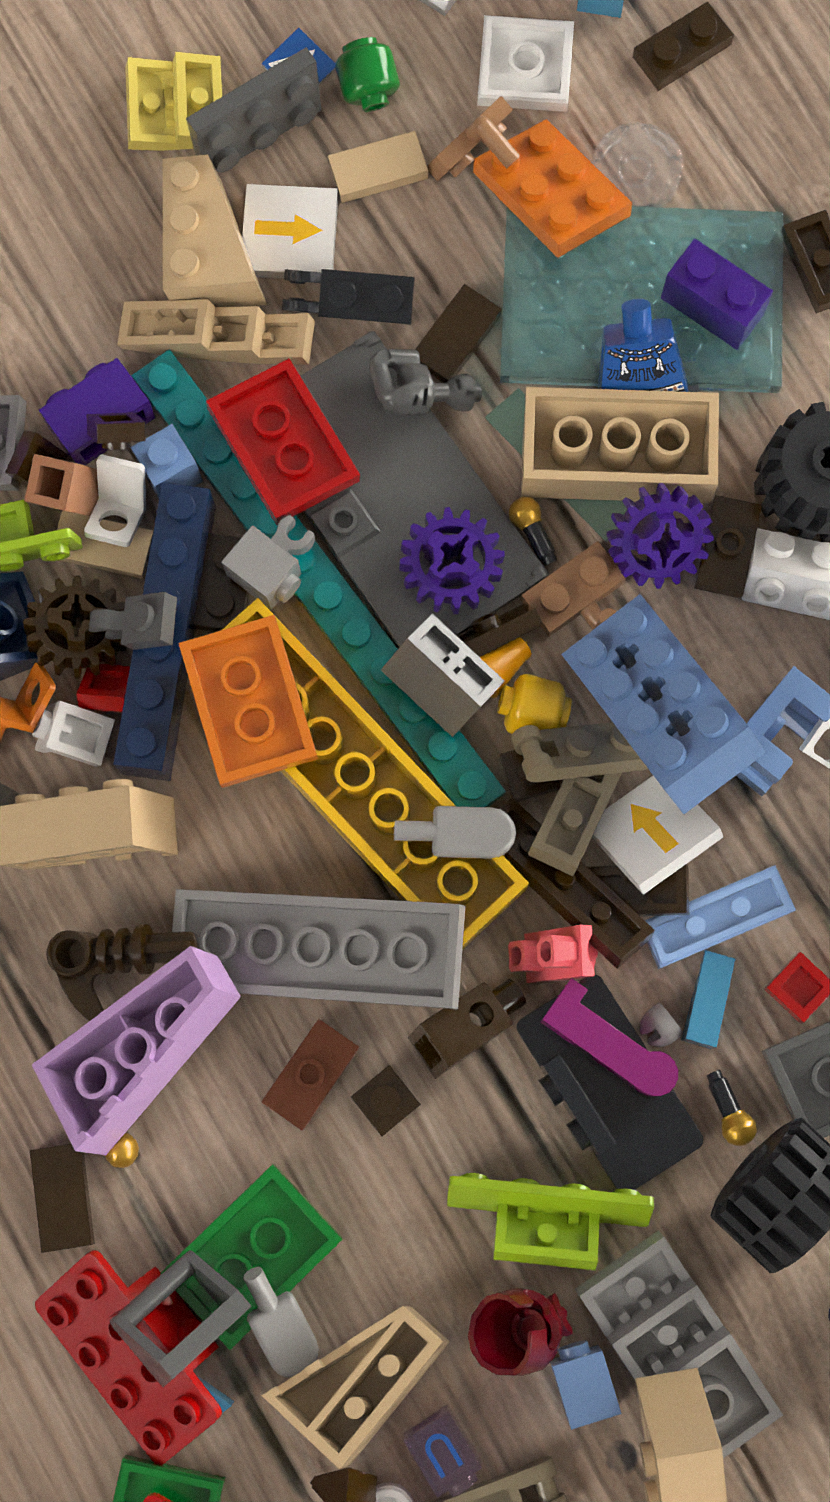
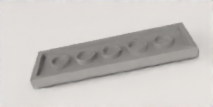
M176 889L172 932H193L198 949L218 956L239 994L458 1009L466 907L464 905Z

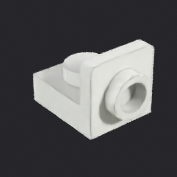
M63 701L50 704L32 733L33 737L38 738L35 750L42 753L53 752L95 767L101 766L115 719Z

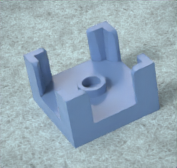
M793 666L747 722L766 753L736 776L760 796H763L773 783L776 784L793 764L792 758L771 742L780 729L786 725L805 740L819 719L823 722H827L830 719V694L795 666Z

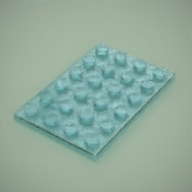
M507 207L500 383L598 386L603 327L609 324L623 323L621 306L624 302L633 299H645L651 303L652 319L668 318L672 321L688 386L699 385L700 390L779 393L782 387L783 212L632 207L630 217L557 258ZM694 238L774 291L764 316L738 350L660 299L667 273Z

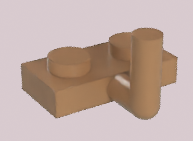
M502 96L490 105L427 165L429 173L437 182L448 171L454 177H457L474 160V156L469 151L480 141L493 152L506 169L520 157V154L502 134L507 127L501 121L513 111Z
M597 541L523 593L521 601L523 604L525 603L536 608L542 621L540 626L548 637L579 615H582L592 630H594L617 612L612 608L602 611L597 603L623 585L626 578L599 541Z

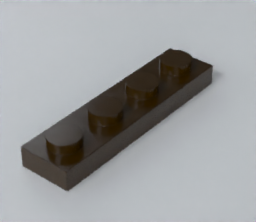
M511 798L498 808L511 817L516 829L514 844L503 856L529 882V886L571 926L592 925V936L589 943L614 967L618 969L652 938L655 930L581 861L574 876H571L528 855L542 825L516 800Z

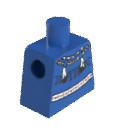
M633 299L624 302L621 306L623 323L609 324L603 327L597 389L689 392L671 319H652L651 303L648 300Z

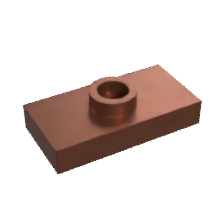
M318 1018L261 1102L301 1131H304L360 1047Z

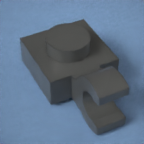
M167 592L126 597L124 611L107 609L91 611L89 631H106L105 638L121 639V645L133 650L173 645L177 597Z

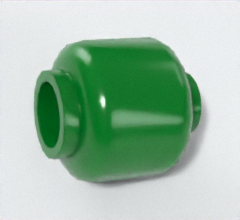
M375 37L357 39L344 45L342 48L343 54L336 60L335 68L345 101L351 105H362L364 112H372L388 106V98L396 93L400 86L395 61L389 46L378 43Z

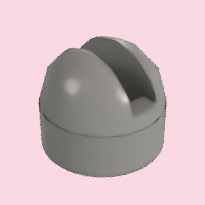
M660 1002L649 1009L641 1019V1035L654 1030V1033L647 1040V1043L651 1046L665 1047L683 1035L678 1024Z

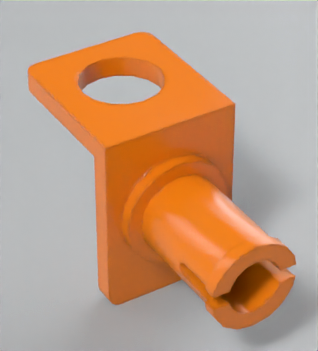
M34 663L15 701L0 697V741L7 728L30 733L34 732L56 689L54 681L44 666ZM39 682L40 693L36 703L32 706V693L34 687Z

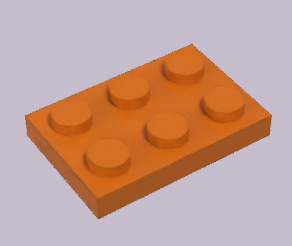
M547 119L508 140L520 154V157L507 169L491 150L474 158L473 173L557 258L631 216L632 202Z
M275 614L179 643L221 788L318 759Z

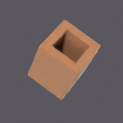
M34 454L24 501L91 516L99 497L97 469Z

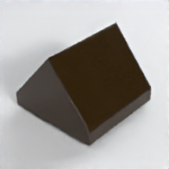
M350 1467L314 1476L310 1482L311 1488L324 1502H376L377 1476Z

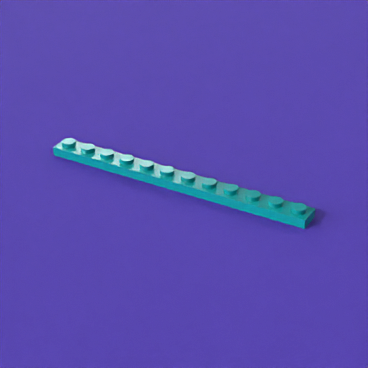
M167 350L132 374L133 380L145 394L167 426L173 424L198 468L244 529L248 531L253 525L271 539L276 533L278 525L275 524L207 410L206 400L208 399L171 350ZM295 515L293 518L296 524L288 533V538L297 541L302 539L308 530ZM314 542L308 552L301 555H292L298 560L302 573L298 577L301 579V584L294 595L444 794L458 807H489L506 794L505 789L459 730L452 737L381 671L398 649L317 542Z

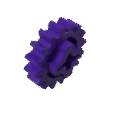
M659 483L656 488V494L652 495L643 486L639 488L640 499L633 502L627 497L622 500L627 509L624 514L612 513L611 519L618 529L606 531V537L610 544L613 545L608 550L614 563H618L617 566L625 578L632 575L639 586H643L648 578H651L656 589H661L664 578L670 577L676 585L680 584V572L686 570L694 575L697 569L693 561L696 558L707 559L709 556L702 543H709L714 540L713 534L707 527L712 523L711 517L705 509L701 510L703 505L694 494L688 497L687 492L682 486L678 485L670 494L665 484ZM677 511L685 515L689 523H684L681 518H675L673 512ZM631 550H636L638 555L645 554L647 561L637 558L632 554Z
M446 507L443 519L437 520L431 512H428L425 515V528L413 523L410 526L409 533L413 540L402 541L401 552L407 556L400 559L399 571L411 572L405 577L404 586L406 589L419 588L416 601L419 604L428 597L433 599L434 612L438 613L443 603H448L453 614H459L460 605L465 601L474 610L479 605L478 594L480 593L484 597L491 598L495 589L491 582H500L503 570L495 565L503 563L505 553L502 550H493L498 544L500 536L498 533L488 535L484 533L487 525L485 518H482L476 524L469 522L470 510L465 509L459 519L453 518L450 507ZM446 533H455L454 535H443ZM477 547L483 557V571L479 569L480 564L473 559L474 550ZM421 551L425 554L424 558L431 563L426 575L420 565L419 555ZM462 552L459 564L452 562L449 566L446 565L442 569L444 558L450 560ZM460 586L461 588L447 589L444 587Z

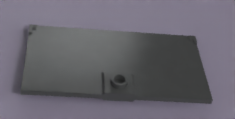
M371 331L354 341V344L300 375L360 473V482L308 508L304 513L399 648L431 614H434L456 636H459L471 628L470 623L475 619L498 611L550 574L513 523H511L508 516L431 409L424 415L413 416L396 415L383 407L375 393L369 370V362L377 351L387 348L376 332ZM389 368L393 386L397 389V372ZM446 507H450L453 518L459 519L465 509L470 510L469 522L473 524L485 518L487 525L484 533L486 535L498 533L500 536L498 544L493 550L498 549L505 553L503 563L495 565L503 570L500 582H491L495 588L491 598L484 597L479 593L478 608L473 610L465 601L460 605L459 614H453L448 603H443L438 613L434 612V600L429 597L419 604L416 601L419 588L406 589L404 586L405 577L411 572L399 571L400 559L407 556L401 552L402 541L413 540L409 534L410 526L415 523L425 528V515L428 512H431L437 520L443 519ZM446 533L443 535H454L455 533ZM477 547L474 550L473 559L480 564L479 569L483 571V557ZM421 551L419 555L420 565L426 575L431 563L424 558L425 554ZM462 552L450 560L444 558L442 569L446 565L449 566L452 562L459 564ZM452 586V587H444V588H447V589H459V588H461V587H460V586Z

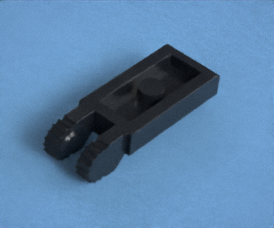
M285 269L284 280L290 281V283H320L319 302L305 301L304 298L295 297L283 299L282 310L318 313V317L408 325L412 323L415 277L321 269V272Z

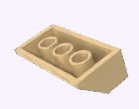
M526 387L521 497L622 501L627 497L632 501H638L640 499L639 488L644 486L648 493L652 495L656 494L658 484L664 483L670 494L679 485L684 488L688 497L695 494L701 503H710L718 486L719 393Z

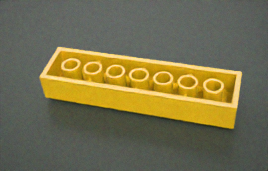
M257 598L222 630L274 614ZM276 617L318 756L317 760L280 771L402 901L451 903L466 906L463 950L527 890L529 882L503 855L491 859L435 857L432 853V841L394 840L395 820L433 821V810L435 807L455 806L454 803Z

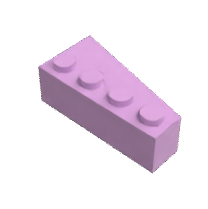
M192 946L188 947L32 1064L75 1151L107 1155L240 999V994L218 956Z

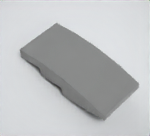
M659 1230L575 1288V1291L634 1380L640 1377L698 1368L722 1446L723 1458L783 1416L736 1341L723 1326L698 1285L691 1279Z

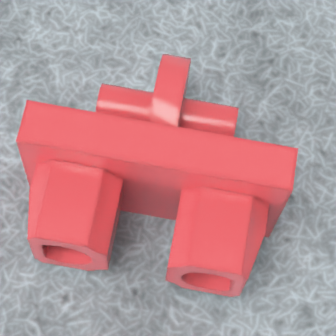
M575 925L524 934L525 940L509 942L510 971L526 972V983H545L569 980L571 978L593 977L598 951L589 943L592 936V925Z

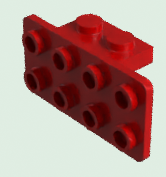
M92 1250L75 1263L35 1301V1309L152 1462L163 1465L213 1425L222 1415V1409L218 1402L193 1372L219 1346L215 1341L212 1342L175 1378L162 1387L110 1323V1319L161 1275V1272L155 1266L127 1287L99 1251ZM174 1291L135 1327L167 1355L195 1330L201 1322L198 1321L184 1301Z

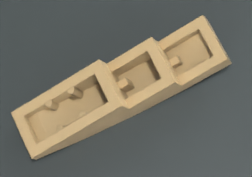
M208 299L124 302L117 345L121 349L159 355L170 349L175 357L209 361L279 364L290 358L291 362L295 365H309L315 320L309 313L265 314L258 306L215 307Z

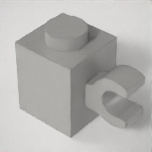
M291 515L286 516L280 521L277 531L271 539L252 525L221 562L229 578L256 599L259 598L270 610L273 609L279 600L283 603L287 602L299 588L301 579L298 577L302 573L298 560L292 555H301L308 552L315 542L314 533L310 530L300 540L294 541L288 538V533L296 524L295 519Z

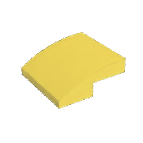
M175 52L173 62L128 57L125 66L128 149L154 151L194 149L186 118L222 97L221 57Z

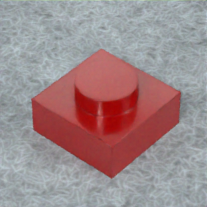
M99 664L100 674L97 676L88 667L76 693L78 707L105 712H122L130 666Z
M798 952L769 982L764 990L802 1024L829 997L830 979L803 953Z

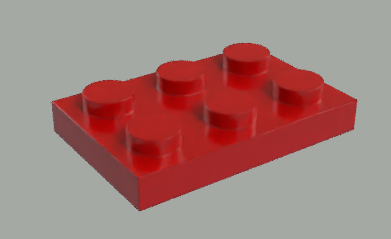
M290 358L206 400L207 410L276 525L286 516L291 515L293 517L360 482L359 471Z

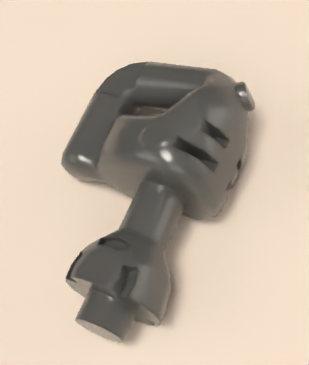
M415 349L379 350L370 359L369 370L376 396L386 410L396 415H424L429 412L433 402H446L454 410L466 412L470 411L474 403L479 402L482 398L481 385L474 383L473 377L469 374L455 375L446 383H434L428 367L420 364L419 352ZM389 368L397 372V389L393 386Z

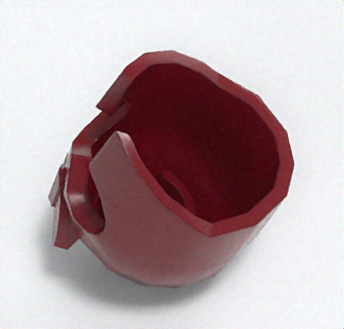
M513 1288L488 1295L480 1302L471 1315L468 1340L471 1352L480 1366L496 1375L524 1376L543 1370L556 1356L562 1336L568 1337L572 1335L573 1330L567 1321V1310L560 1305L559 1298L555 1293L546 1298L544 1295L533 1290Z

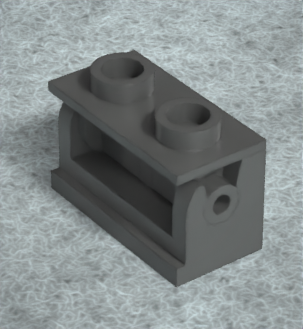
M431 614L405 640L381 669L387 677L452 737L504 682L492 668L434 614Z

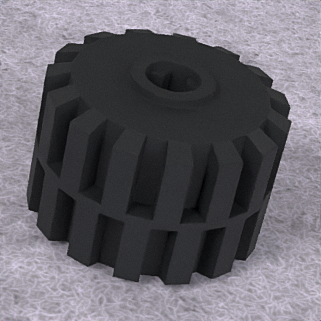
M824 402L811 404L805 414L800 409L796 410L788 416L783 426L780 425L758 460L755 471L760 474L754 482L755 495H766L761 504V511L765 518L773 513L777 515L780 520L774 528L778 531L787 533L790 527L799 530L797 537L812 540L816 534H820L821 542L829 543L830 412L826 411Z
M801 1117L780 1127L747 1156L719 1193L710 1214L711 1218L769 1273H776L799 1260L830 1230V1144Z

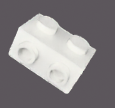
M757 528L742 600L830 620V543Z

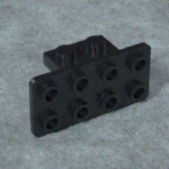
M594 974L593 977H586L578 982L588 989L580 1001L581 1004L647 1050L600 976ZM556 996L521 1018L516 1026L517 1032L545 1075L538 1081L554 1106L562 1103L571 1116L572 1121L567 1123L566 1126L581 1150L583 1151L588 1147L591 1148L616 1189L636 1190L699 1149L704 1141L703 1135L673 1089L662 1096H646L641 1094L543 1025L540 1021L558 997Z

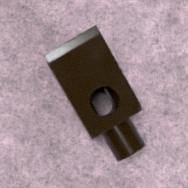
M510 978L492 991L483 982L459 998L458 1009L443 1008L420 1023L407 1038L436 1079L513 1025L509 1015L527 1003L526 998L519 986ZM470 1013L475 1014L480 1019L481 1026H477L472 1022Z

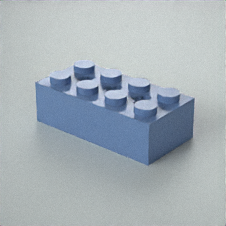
M641 594L561 654L683 814L687 813L766 753L748 724Z

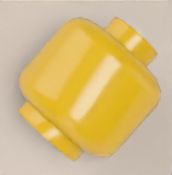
M522 674L515 680L513 687L504 685L499 697L497 713L505 715V729L510 734L527 725H534L539 730L563 728L567 726L572 698L566 697L565 688L559 682L530 674Z

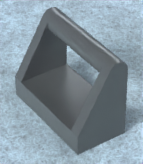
M189 1250L110 1319V1323L160 1385L164 1387L240 1318L251 1305L238 1289L193 1251ZM193 1275L217 1303L219 1308L166 1355L135 1326Z

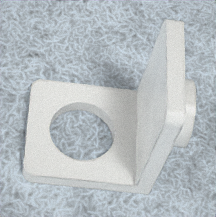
M101 454L96 461L99 499L84 528V535L86 538L129 547L146 512L145 467L140 463ZM117 515L123 517L128 523L122 530L108 531L100 526V522L107 516Z

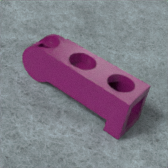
M571 978L540 1022L639 1093L646 1096H662L669 1093L678 1081V1068L675 1061L668 1054L661 1051H647L581 1004L580 1001L588 989Z

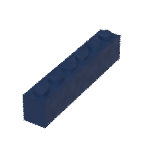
M162 483L143 595L167 592L177 597L173 645L133 650L113 763L123 775L171 781L188 679L179 643L194 639L196 629L193 624L208 534H212L216 511L215 502L208 488Z

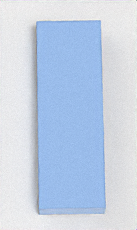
M776 865L689 901L690 915L654 916L645 920L655 930L647 944L658 969H661L796 911Z

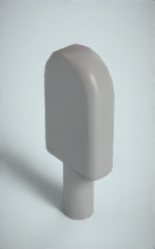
M437 806L433 810V821L395 820L394 840L432 841V853L435 857L484 859L501 857L513 846L516 836L515 824L511 817L501 809L492 807Z
M261 1267L252 1268L244 1274L243 1279L258 1308L248 1314L247 1321L275 1372L286 1378L293 1377L317 1360L319 1352L317 1340L294 1295L286 1291L276 1297Z

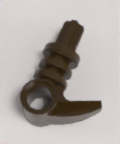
M138 924L132 934L127 928H119L115 935L112 930L103 929L99 936L82 931L66 930L59 932L50 940L47 946L46 957L49 966L57 973L60 985L69 1001L87 1020L91 1021L104 1011L93 985L96 976L99 974H112L116 967L121 973H129L133 965L139 974H151L156 963H168L188 947L192 946L198 949L195 934L191 931L153 933L149 924ZM76 941H79L84 949V957L81 963L75 967L70 961L69 951L71 946Z

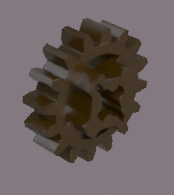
M74 576L72 586H65L60 578L56 579V590L52 593L41 587L38 590L40 603L29 602L27 610L28 617L30 618L23 619L25 635H29L26 637L29 652L38 651V664L44 666L53 661L54 672L58 676L64 672L66 667L72 668L75 679H80L82 668L89 667L95 676L99 675V663L102 661L114 666L117 663L115 650L125 652L127 647L121 645V639L105 638L106 631H89L90 613L93 610H125V602H117L116 590L110 588L103 593L100 592V580L96 578L90 583L89 587L82 586L80 576ZM80 617L81 628H79L78 637H75L74 626H76V618Z

